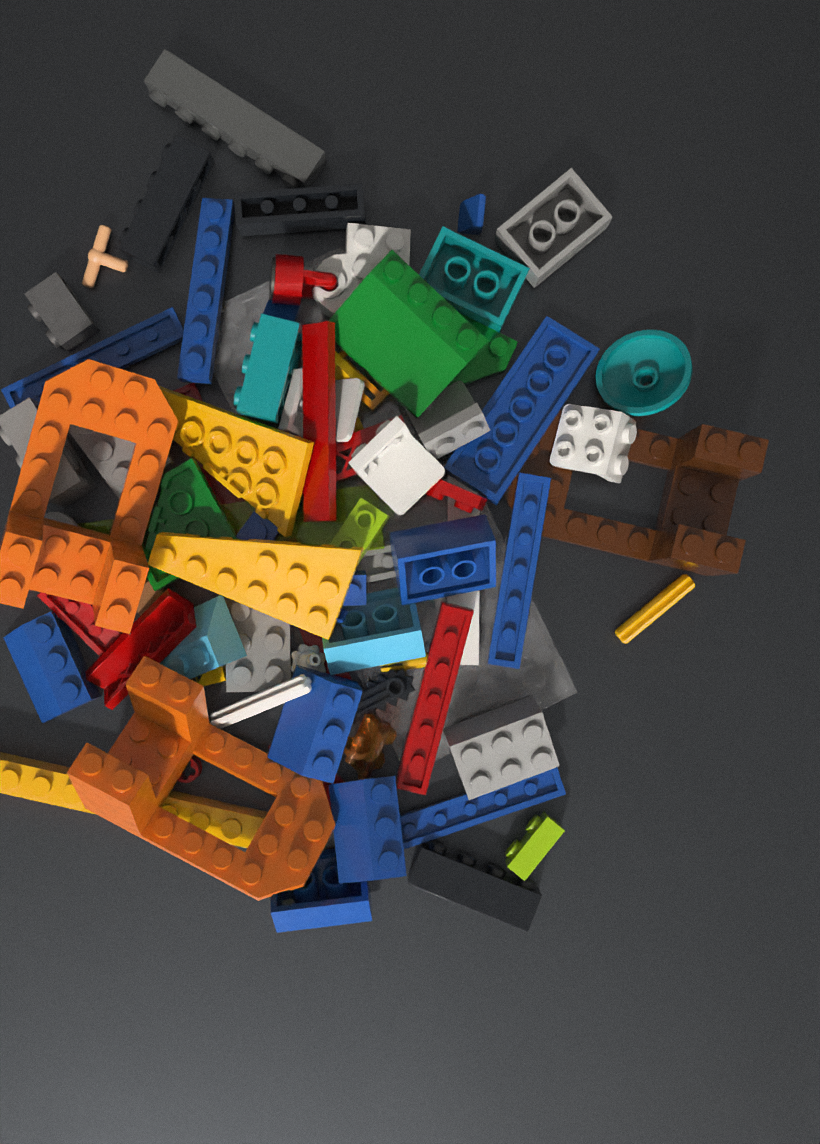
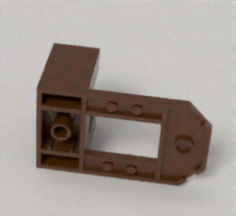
M559 411L519 471V473L551 478L541 537L705 576L738 574L746 540L727 536L738 483L741 480L762 473L769 443L768 439L705 424L699 425L679 438L637 429L635 441L630 445L627 456L628 460L668 470L655 528L652 530L564 509L573 470L555 467L550 463V456L562 411ZM518 474L503 495L511 510L513 508Z

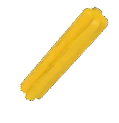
M682 574L615 630L616 636L625 644L630 642L695 588L694 581L687 574Z

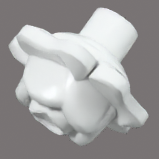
M300 644L298 651L291 653L293 661L291 671L294 672L295 666L300 665L326 672L324 666L325 654L319 653L320 649L317 645L307 646Z

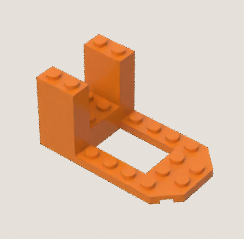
M88 358L68 370L45 380L0 543L1 604L24 609L28 591L34 590L93 605L95 626L130 634L149 571L142 543L178 423L176 416L154 378ZM70 424L135 443L109 534L44 518Z
M144 656L126 682L134 714L110 751L106 753L86 743L67 771L85 809L258 901L289 889L291 891L303 887L335 829V821L322 781L301 776L267 757L268 753L209 723L204 686ZM193 755L276 797L246 852L161 808Z

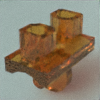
M373 714L364 715L355 737H348L344 749L346 763L357 771L360 780L369 779L372 770L382 768L385 762L384 753L382 752L383 746L393 744L397 736L389 723H379Z

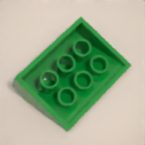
M393 250L374 267L329 319L330 322L335 323V343L416 418L430 406L489 341Z

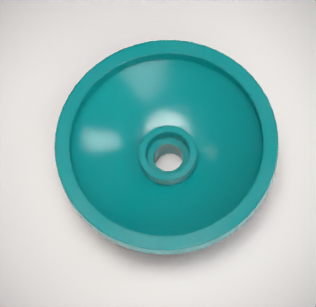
M641 330L627 334L615 341L604 352L598 363L596 385L599 394L610 408L623 412L626 415L646 416L663 411L678 401L687 390L693 373L691 356L685 344L668 332ZM646 382H652L649 385L643 386Z

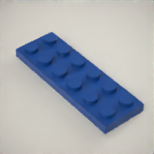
M546 316L482 410L490 431L457 448L444 466L445 473L497 506L599 353L600 348Z

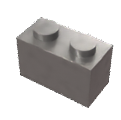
M57 272L25 293V296L31 303L27 306L28 310L38 322L43 320L49 329L45 333L56 348L61 345L71 352L100 331L69 285Z

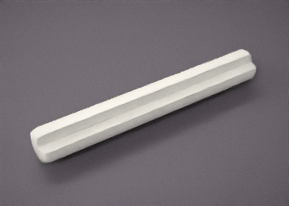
M301 674L212 712L210 724L222 729L300 697L312 690V681L309 677Z

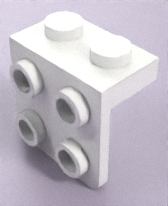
M303 368L293 370L278 428L303 438ZM359 378L335 380L336 442H348L352 438L365 386L364 381Z
M574 404L565 405L550 456L551 465L597 474L607 481L621 483L622 475L626 473L629 465L627 456L630 445L635 441L637 434L636 421L620 411Z
M396 416L392 421L387 420L381 424L375 433L376 436L368 444L360 445L353 452L352 459L348 463L396 514L403 515L444 476L445 469L410 434L406 424Z

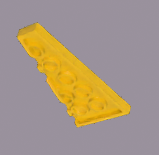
M159 386L178 420L173 440L183 447L182 451L189 457H194L204 465L203 469L235 496L243 498L256 509L255 512L261 518H267L278 527L277 531L284 537L292 536L314 442Z
M161 532L156 535L148 565L329 640L334 631L364 547L345 548L327 544L319 546L301 544V542L260 539L239 540L233 539V537L213 538L200 537V535Z

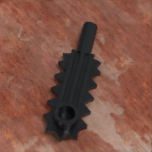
M404 668L399 672L390 669L388 678L381 674L379 675L378 684L368 680L367 689L360 686L363 693L353 724L356 725L358 721L364 723L366 714L375 717L376 709L385 712L387 703L396 707L398 697L407 701L409 693L415 691L412 685L414 677L407 675Z

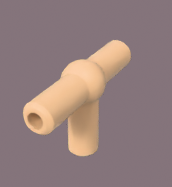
M99 225L93 248L88 252L89 261L82 280V285L88 288H94L101 265L121 272H126L128 268L127 260L105 253L112 231L108 226Z

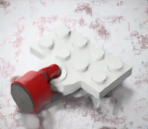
M348 223L346 227L345 254H335L323 260L316 271L304 270L303 256L275 254V257L271 259L269 300H272V303L300 306L301 298L313 299L318 304L319 311L328 317H332L365 277L391 250L409 265L411 230Z

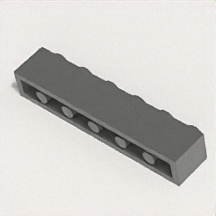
M166 49L163 50L144 79L150 92L149 97L162 107H165L166 104L176 110L175 113L189 124L193 121L202 126V131L216 141L221 138L229 144L228 147L238 156L244 157L247 155L255 160V165L267 174L274 172L282 177L281 181L290 189L312 187L327 163L326 154L323 149Z

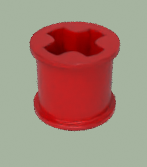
M193 755L189 761L191 762V768L195 769V772L185 776L184 770L178 779L179 782L190 783L201 774L202 763L198 757Z

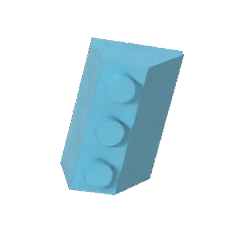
M398 588L367 593L366 605L342 606V609L348 611L344 622L336 623L329 640L322 638L323 650L330 675L426 657L416 603L402 605Z
M222 595L194 607L196 628L160 664L192 679L247 656Z

